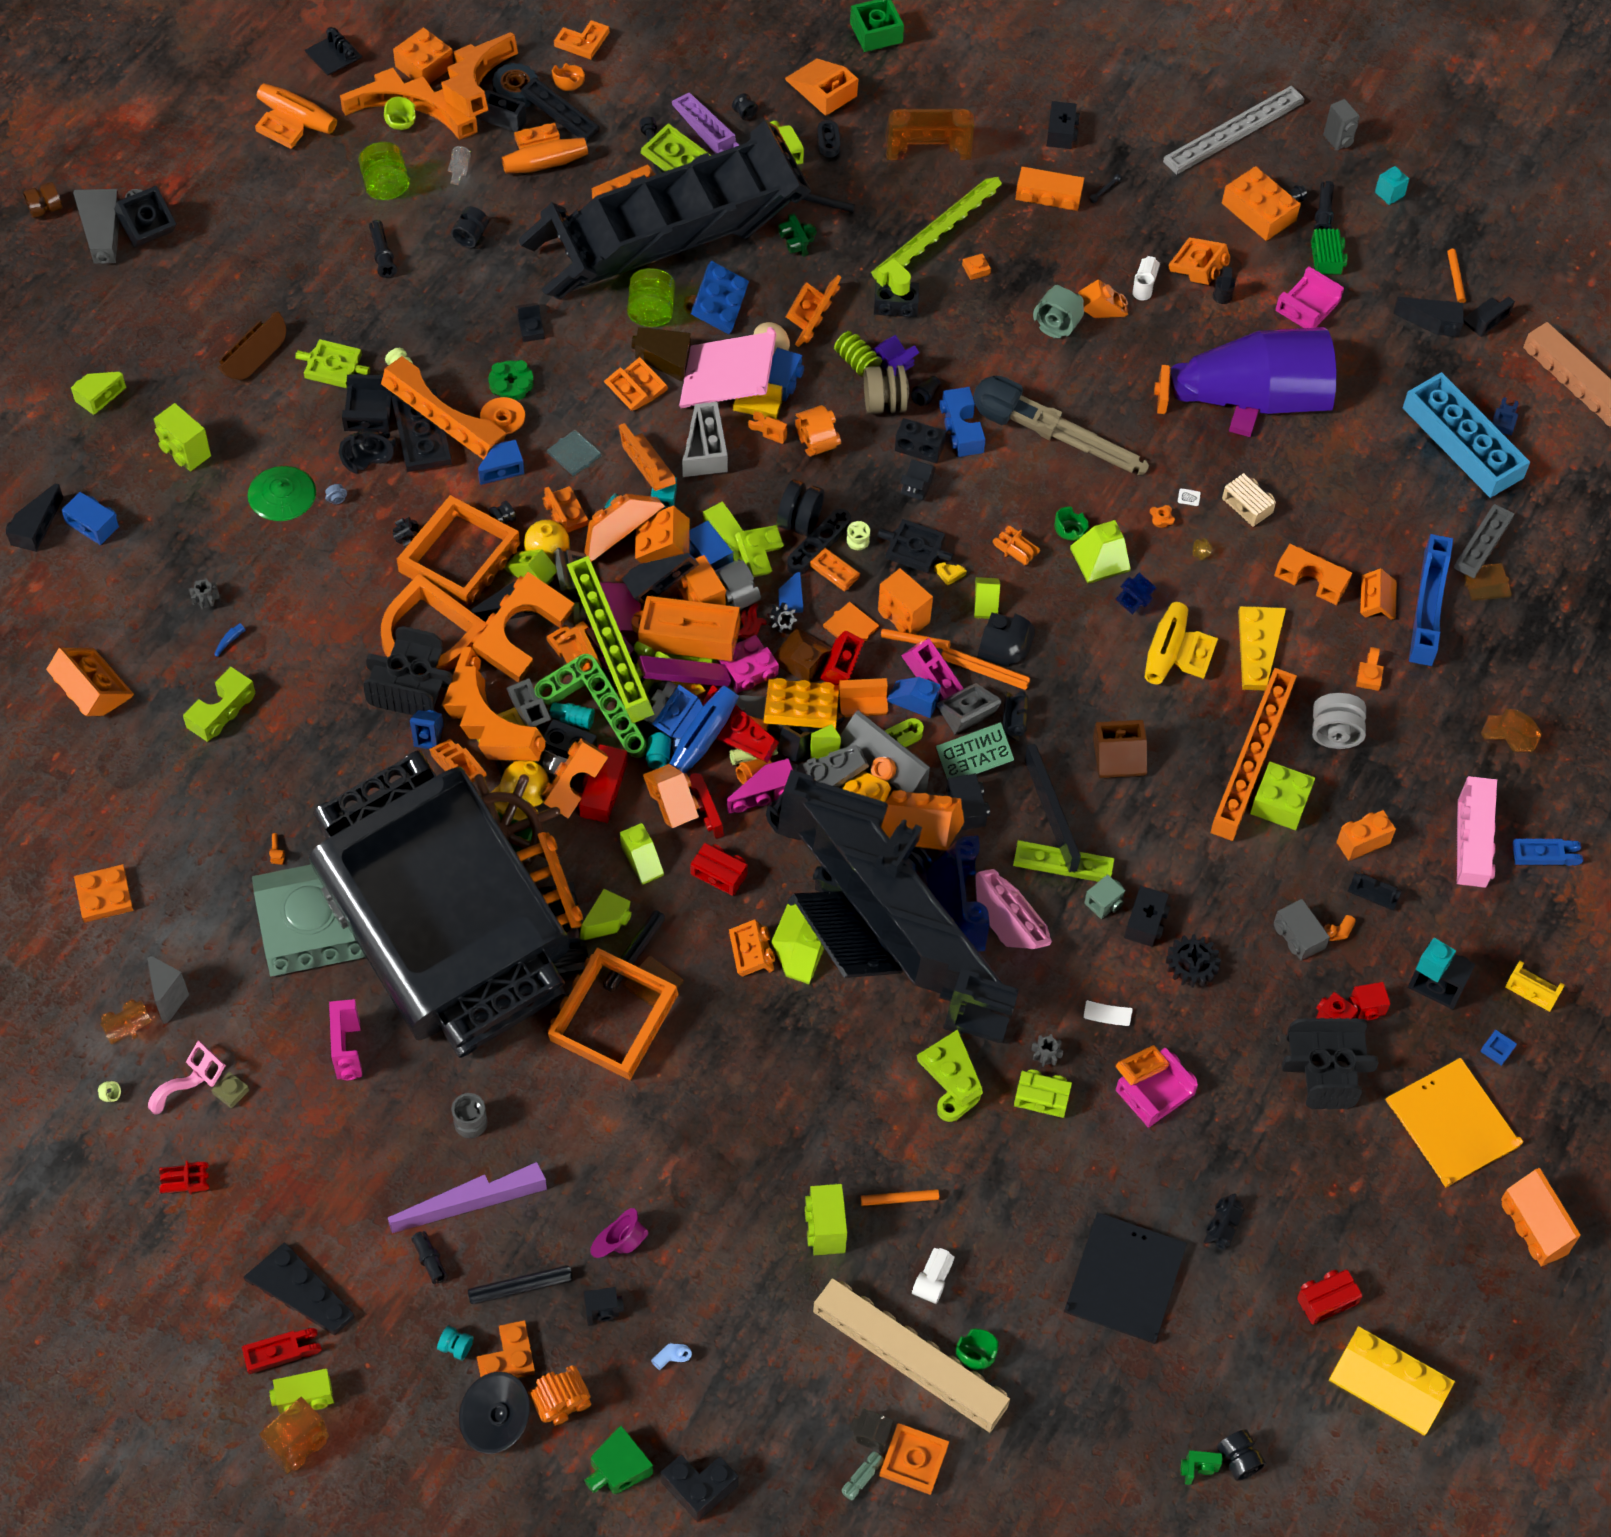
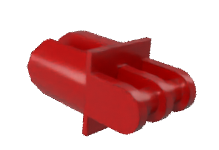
M185 1160L186 1165L159 1167L161 1182L159 1193L189 1191V1194L192 1195V1192L208 1190L209 1184L206 1183V1180L209 1178V1174L206 1173V1169L209 1167V1163H188V1160Z

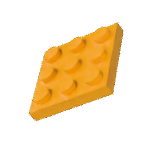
M769 679L764 723L824 728L831 724L836 729L839 685L830 682L812 683L806 680Z

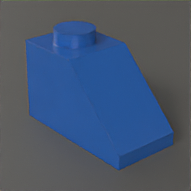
M516 440L504 441L493 445L478 467L480 485L524 474L523 459Z
M922 677L898 680L895 682L887 702L931 718L940 699L941 685Z
M418 710L410 719L414 747L430 749L440 743L444 727L443 717L441 713L432 710Z

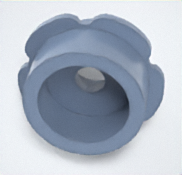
M341 484L331 485L325 490V499L332 504L342 503L347 496V490Z

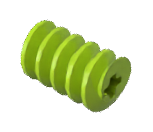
M851 331L843 333L834 345V350L861 377H864L865 367H880L882 363L881 357H876V352L871 351V347L866 345L864 340H860L858 334L852 335Z

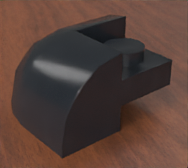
M992 612L983 632L977 658L1006 667L1022 659L1025 660L1035 636L1034 626L1029 620L1018 614H1014V617L1011 618Z

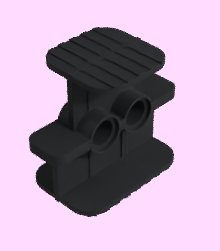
M406 626L397 628L396 642L389 657L368 654L367 668L372 672L369 679L365 680L363 684L366 701L377 708L407 715H414L418 710L435 711L434 706L441 687L448 689L453 679L450 672L436 669L440 656L444 654L441 638L435 633L420 629L408 628Z
M1358 1018L1296 1019L1291 1023L1286 1035L1287 1041L1290 1042L1291 1055L1284 1057L1282 1070L1285 1072H1305L1308 1093L1306 1099L1307 1107L1311 1109H1348L1357 1104L1362 1094V1088L1358 1086L1357 1072H1373L1379 1064L1377 1056L1367 1055L1365 1039L1367 1022ZM1313 1061L1321 1063L1322 1066H1316ZM1338 1061L1345 1062L1348 1066H1342Z

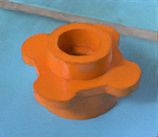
M1168 505L1159 508L1152 507L1150 509V514L1153 516L1152 523L1159 528L1173 524L1175 518L1171 515L1172 508Z

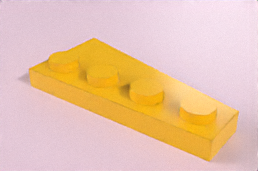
M1239 607L1242 690H1266L1286 608Z

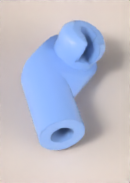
M671 1343L666 1345L651 1362L657 1369L661 1370L669 1361H688L692 1356V1351L687 1345Z

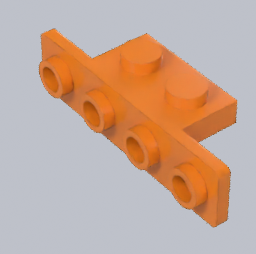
M837 275L828 284L823 294L807 282L801 288L786 315V318L803 329L795 343L797 347L803 342L808 343L813 337V328H816L823 319L821 313L829 308L832 303L829 300L830 297H833L840 288L838 283L842 278L841 276Z

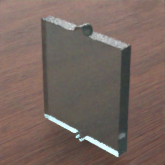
M576 430L563 439L560 438L559 442L547 450V453L573 476L585 467L588 468L589 464L601 456V453Z

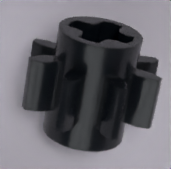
M410 517L406 519L401 518L395 522L397 527L393 529V537L396 542L406 547L421 530L420 524L416 520H411Z
M784 602L781 603L780 607L772 605L771 613L767 614L771 619L768 625L772 628L776 627V630L780 633L783 632V628L792 630L793 622L797 621L793 616L796 610L792 607L788 608Z

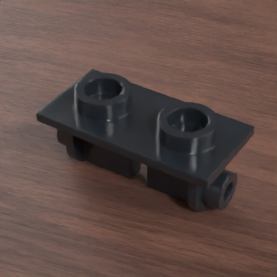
M1006 691L1002 727L1007 736L1020 742V736L1024 735V732L1027 730V714L1024 711H1027L1029 697L1025 691H1018L1014 696Z
M1356 871L1347 892L1394 911L1402 890L1398 889V886L1393 887L1364 875L1362 871L1361 873Z
M1236 1193L1222 1197L1215 1206L1216 1214L1206 1228L1205 1244L1215 1241L1216 1247L1222 1250L1230 1246L1236 1230L1228 1224L1238 1226L1244 1212V1203L1240 1200H1235Z

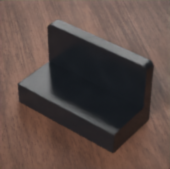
M1509 296L1500 303L1494 298H1490L1464 317L1463 323L1482 337L1510 316L1515 301Z

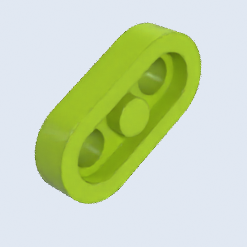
M947 1092L938 1101V1116L947 1122L956 1121L979 1102L981 1095L962 1107ZM952 1108L954 1111L949 1113L945 1109Z

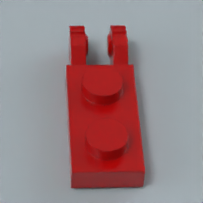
M693 773L689 776L691 782L690 789L698 802L700 813L704 811L706 814V818H703L708 832H713L715 839L724 837L722 822L701 774Z
M307 1328L297 1332L291 1331L242 1346L248 1374L302 1359L301 1357L318 1354L322 1351L320 1343H313L302 1347L298 1346V1342L308 1341L318 1336L317 1329Z

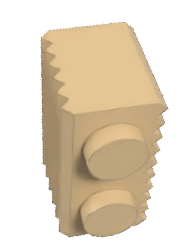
M1245 473L1225 486L1222 497L1223 501L1232 506L1252 527L1271 515L1276 504L1272 494L1264 492L1259 487L1258 482L1254 478H1249Z

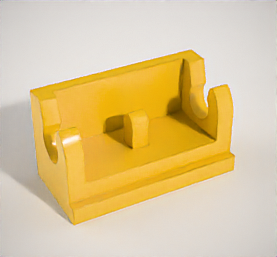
M1519 961L1505 988L1550 1012L1565 984L1560 982L1557 987L1523 969L1524 962Z

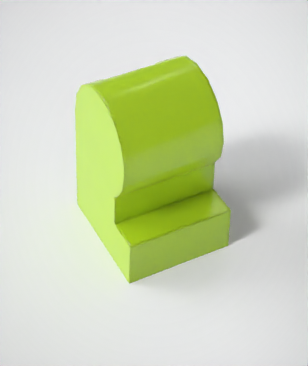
M894 258L877 269V283L882 287L888 284L891 287V291L899 296L906 295L909 292L911 275Z

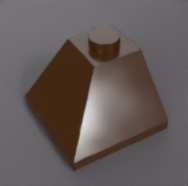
M796 627L773 656L780 668L800 680L811 682L826 664L832 648Z

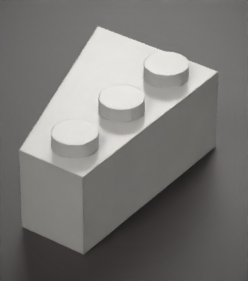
M717 402L695 404L685 455L682 461L683 477L728 472V455Z

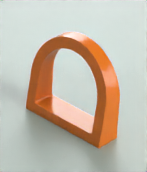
M418 574L391 602L384 613L381 623L382 647L385 655L389 657L395 644L392 633L396 623L419 600H424L467 632L449 651L442 654L439 658L436 669L450 671L457 666L463 647L473 648L472 640L479 631L483 632L487 625L485 621L421 574Z

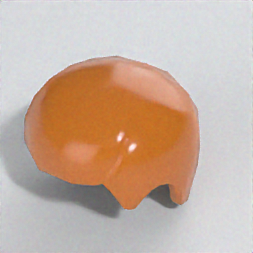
M565 63L560 69L557 65L552 69L555 85L563 91L575 90L585 81V73L577 65Z

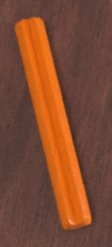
M952 648L942 650L941 656L944 661L1024 690L1028 688L1030 683L1029 676Z

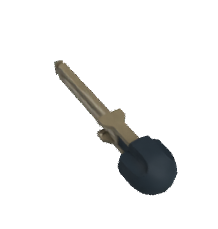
M991 376L984 378L975 388L973 395L974 403L980 414L991 421L1005 425L1011 419L1036 431L1041 437L1049 441L1051 437H1054L1130 473L1133 470H1138L1137 475H1143L1149 467L1146 460L1143 463L1139 461V455L1062 418L1061 411L1045 407L1022 396V385L1006 377Z

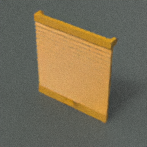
M1461 1058L1385 1099L1391 1109L1394 1110V1113L1397 1114V1118L1400 1119V1122H1402L1418 1148H1420L1426 1160L1432 1165V1169L1438 1174L1445 1188L1519 1148L1523 1144L1521 1137L1515 1136Z

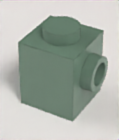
M1107 874L1087 891L1084 904L1099 918L1103 919L1111 911L1116 912L1121 908L1124 903L1125 890L1119 881L1113 880Z

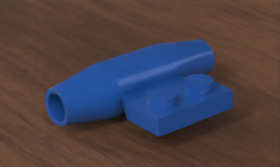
M678 685L658 717L652 723L670 737L680 739L669 763L683 773H687L705 755L727 723L739 698L736 693L723 685L703 706L700 698L681 685Z

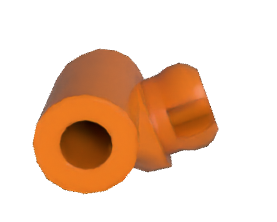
M1346 915L1340 926H1335L1334 924L1331 926L1330 924L1325 925L1324 930L1330 937L1329 941L1346 939L1355 925L1356 919Z

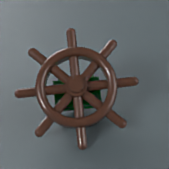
M477 774L474 778L482 799L515 852L540 843L538 834L544 832L542 822L560 815L558 807L538 813L534 806L522 797L529 782V777L526 774L520 776L513 793H490L482 774ZM508 802L505 813L498 812L494 803ZM517 807L526 814L527 818L521 821L513 818ZM544 852L527 858L525 860H522V863L525 866V868H527L536 859L537 856H541L546 859Z

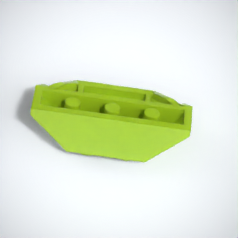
M787 904L772 939V945L786 977L810 984L824 951V946L797 905L790 906Z

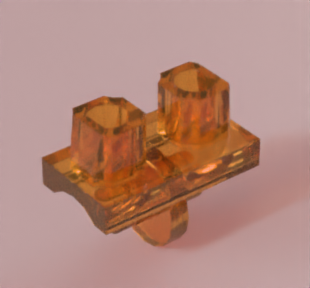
M131 999L124 1003L123 1011L115 1015L113 1012H108L101 1016L102 1023L100 1025L112 1045L129 1034L135 1040L138 1038L136 1030L152 1021L142 1001L136 1002Z

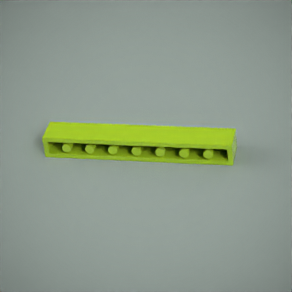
M589 556L567 564L632 724L654 715Z

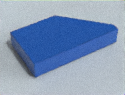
M800 572L795 573L778 590L779 607L784 602L788 608L792 607L796 610L794 613L803 612Z

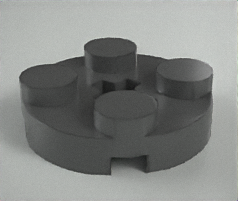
M665 680L660 682L657 691L649 699L654 715L645 718V721L650 724L655 721L664 708L666 701L675 690L676 684Z

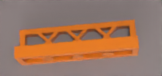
M625 423L620 424L619 430L624 450L654 491L676 484L675 476L643 433L634 436Z

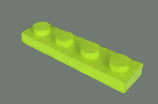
M1018 840L1013 866L1099 882L1107 874L1111 877L1114 858L1080 852L1081 858L1077 871L1069 873L1059 848Z

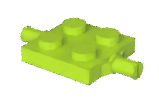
M319 339L316 347L310 353L300 350L296 352V359L308 362L304 371L306 379L347 388V375H355L356 373L362 375L370 374V367L358 365L362 356V351L358 348Z

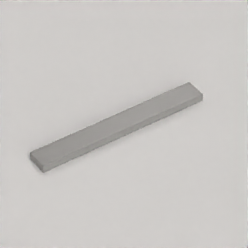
M1290 86L1166 155L1163 162L1177 175L1302 105L1305 98L1295 88Z

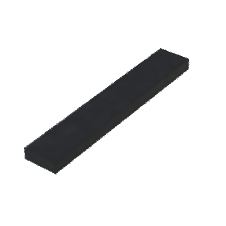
M1027 745L1025 763L1069 873L1075 872L1079 867L1080 852L1037 745Z

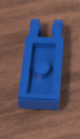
M1514 839L1512 843L1515 865L1565 864L1567 866H1575L1583 862V856L1580 854H1565V852L1580 850L1581 843L1578 841L1563 839Z

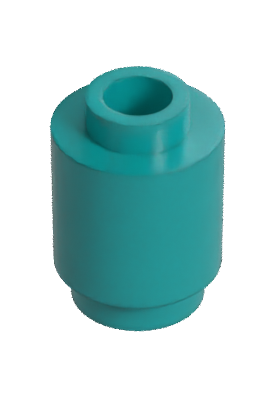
M658 732L648 737L646 761L652 769L663 767L670 761L672 740L664 733Z

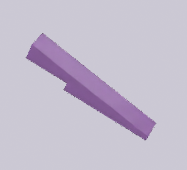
M687 93L672 101L675 109L715 154L739 146L736 142L735 134L692 94Z
M537 1162L491 1183L488 1182L485 1175H482L388 1217L389 1226L392 1233L547 1190L546 1179Z

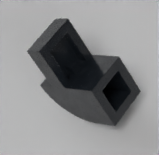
M911 459L907 475H903L900 482L903 485L901 494L923 500L932 482L936 467Z

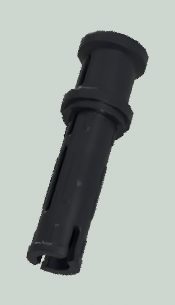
M1323 181L1320 185L1319 209L1315 213L1316 224L1313 231L1316 228L1318 230L1320 228L1322 230L1333 229L1331 222L1334 220V213L1331 210L1334 183L1331 181H1326V185Z
M380 220L372 221L373 224H369L376 250L374 259L378 264L377 271L380 277L390 278L397 273V267L393 263L394 255L388 248L383 223Z

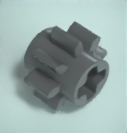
M207 578L195 581L194 588H189L193 605L198 603L202 609L214 606L215 599L220 598L217 584L215 582L211 584Z
M1052 1034L1047 1037L1039 1035L1038 1044L1033 1043L1031 1048L1035 1052L1033 1060H1038L1042 1063V1067L1048 1064L1055 1066L1057 1058H1062L1063 1050L1059 1049L1062 1041H1056Z

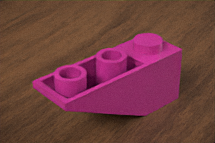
M789 759L765 765L727 798L728 814L743 812L747 808L754 806H765L777 800L784 791L790 771L793 770Z

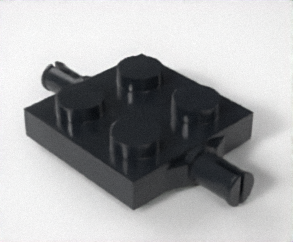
M902 519L899 527L893 533L880 528L877 535L878 538L890 541L885 559L925 573H929L932 564L938 558L951 563L954 553L941 550L945 533Z

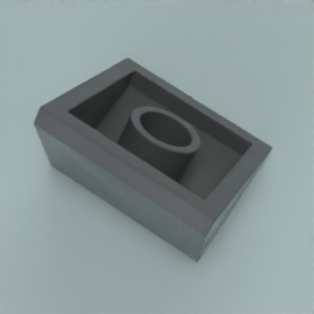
M975 683L938 702L937 707L954 735L993 716L999 708L1001 700Z
M149 956L147 960L154 999L162 1022L165 1024L171 1020L187 999L189 993L182 972L153 956Z

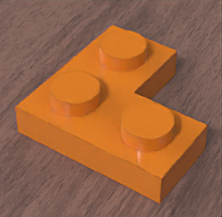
M591 20L582 34L563 27L554 40V47L591 60L610 33L609 26Z
M525 1320L500 1325L499 1331L503 1351L477 1356L480 1377L492 1372H506L516 1378L534 1375L535 1369Z

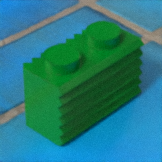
M1334 228L1314 229L1311 247L1315 270L1321 274H1342L1343 267L1347 266V254H1343L1345 238L1340 236L1338 228L1336 230Z

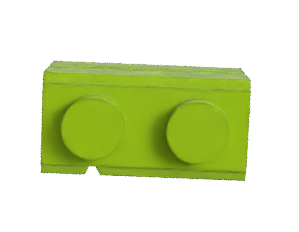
M1037 1070L1022 1071L1014 1106L1064 1118L1072 1082L1058 1075L1052 1077L1043 1076Z

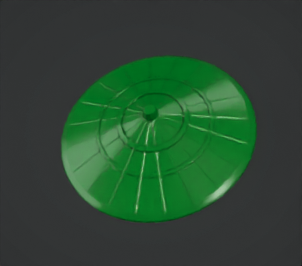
M276 466L261 472L254 478L248 489V502L253 511L259 516L272 521H287L301 516L308 511L316 498V486L311 476L305 471L292 466Z

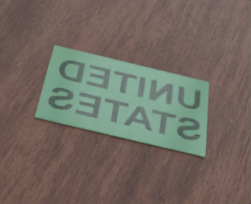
M1001 722L936 746L947 780L957 776L978 774L1014 760Z

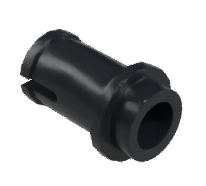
M1296 185L1294 189L1286 191L1300 202L1307 197V191L1303 185Z

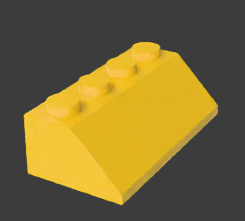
M1359 1326L1329 1379L1330 1382L1424 1436L1427 1434L1455 1382Z

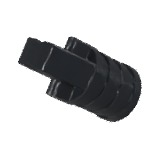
M1224 267L1222 275L1216 278L1213 299L1219 304H1228L1232 300L1236 279L1232 278L1233 268Z

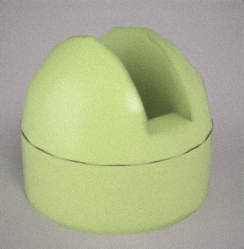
M115 1081L103 1082L98 1088L99 1098L105 1102L117 1101L121 1095L119 1084Z

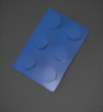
M711 261L705 271L691 315L730 334L749 281Z

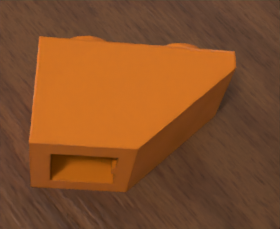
M1099 279L1078 292L1084 300V311L1093 318L1125 317L1128 315L1126 297Z

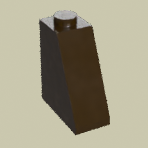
M638 327L637 336L633 335L631 348L635 349V358L638 359L640 357L646 364L679 381H684L691 347V333Z

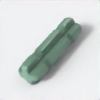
M873 1451L868 1456L867 1462H863L851 1477V1482L848 1481L844 1485L842 1494L849 1500H853L858 1495L859 1489L862 1490L875 1474V1469L878 1470L882 1466L884 1458L879 1453Z

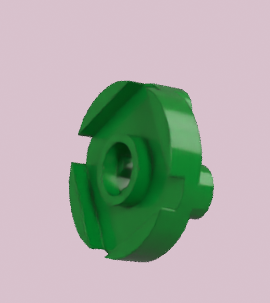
M523 360L495 363L489 374L491 392L494 395L497 394L500 397H507L516 401L526 397V393L529 390L531 392L534 385L533 373ZM513 378L515 380L514 383H509L507 379Z

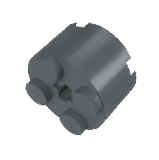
M735 560L715 570L716 575L726 589V606L740 607L741 610L761 600L758 586L754 588L752 581L754 577L743 560Z

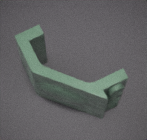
M311 864L252 876L255 902L270 977L366 957L349 928L343 929L331 911L321 891L323 885Z

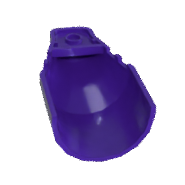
M1325 327L1256 331L1196 355L1189 363L1175 364L1170 372L1173 394L1180 401H1200L1222 406L1228 403L1239 405V408L1246 409V407L1260 409V413L1265 414L1333 410L1336 392V361L1332 338Z

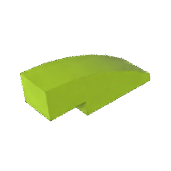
M720 502L703 511V523L709 521L733 551V561L743 560L735 538V534L743 530L725 504Z

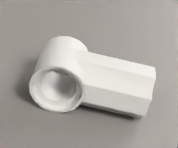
M1148 256L1142 259L1138 273L1135 275L1133 296L1138 300H1148L1152 296L1153 285L1160 267V262L1155 257Z
M942 1248L933 1249L924 1271L920 1272L912 1290L913 1295L934 1304L938 1303L945 1286L944 1281L954 1261V1256L949 1251Z

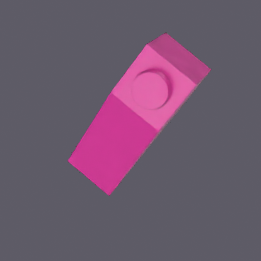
M929 638L919 642L901 655L916 677H922L941 685L940 701L964 689Z

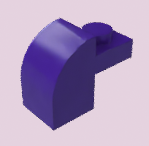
M896 335L884 340L871 350L876 352V357H881L882 363L880 366L887 371L888 366L893 367L894 375H896L897 365H903L905 371L915 365L913 357L919 353L915 345L904 349Z

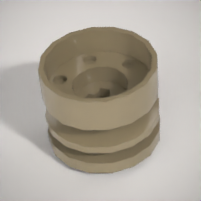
M897 365L896 375H894L893 367L888 366L886 376L882 375V370L879 366L864 368V396L867 414L883 413L884 403H888L890 412L895 413L896 402L898 403L899 412H906L909 399V385L903 365Z

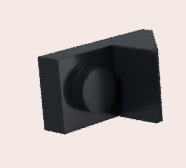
M530 303L515 306L523 342L545 339L539 304Z

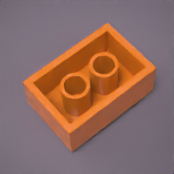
M1256 166L1226 185L1222 204L1265 241H1268L1297 221L1301 204Z

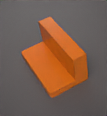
M1381 568L1362 575L1360 613L1366 618L1382 612L1392 620L1396 618L1397 582Z
M887 678L839 681L841 714L845 717H852L859 710L865 716L887 715Z

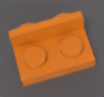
M570 486L552 492L549 487L544 488L545 497L542 500L546 510H551L552 520L561 524L567 533L589 525L588 518Z
M754 919L729 929L737 973L740 976L748 975L763 968L768 972L774 971L773 962L775 961V956L769 946L770 933L766 926H763Z

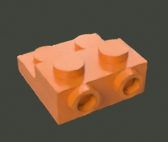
M1189 237L1169 263L1170 272L1187 274L1191 282L1209 285L1212 280H1216L1220 276L1221 268L1228 266L1230 263L1227 244Z

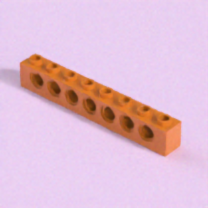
M1274 668L1215 815L1210 833L1231 841L1234 840L1292 693L1297 675Z

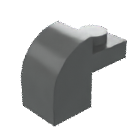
M530 678L506 688L525 726L537 727L551 720L542 697L538 699Z

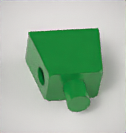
M620 1426L591 1456V1466L595 1472L584 1481L593 1493L606 1484L613 1494H618L650 1477L653 1474V1465L624 1428Z

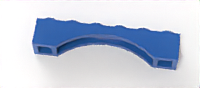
M1433 534L1429 536L1424 552L1409 662L1432 666L1436 657L1440 637L1441 606L1451 558L1453 538Z

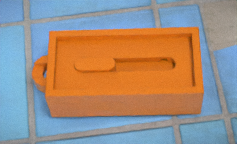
M647 596L643 611L634 614L631 625L633 631L638 634L639 642L647 645L655 652L732 661L740 628V607Z

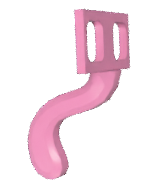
M198 1041L186 1061L193 1069L192 1074L186 1078L170 1080L159 1086L150 1097L148 1108L157 1115L164 1110L167 1096L174 1091L193 1088L203 1081L214 1087L226 1065L207 1046ZM201 1048L205 1055L199 1066H197L193 1058L198 1049ZM214 1061L218 1065V1071L214 1078L211 1079L207 1075V1071Z

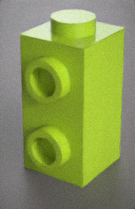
M327 1369L274 1379V1389L269 1390L272 1406H277L280 1414L288 1416L296 1415L301 1410L308 1408L313 1410L324 1409L328 1404L334 1403L330 1376Z

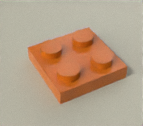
M123 864L74 876L84 923L133 911Z
M898 1423L879 1476L931 1495L949 1441Z

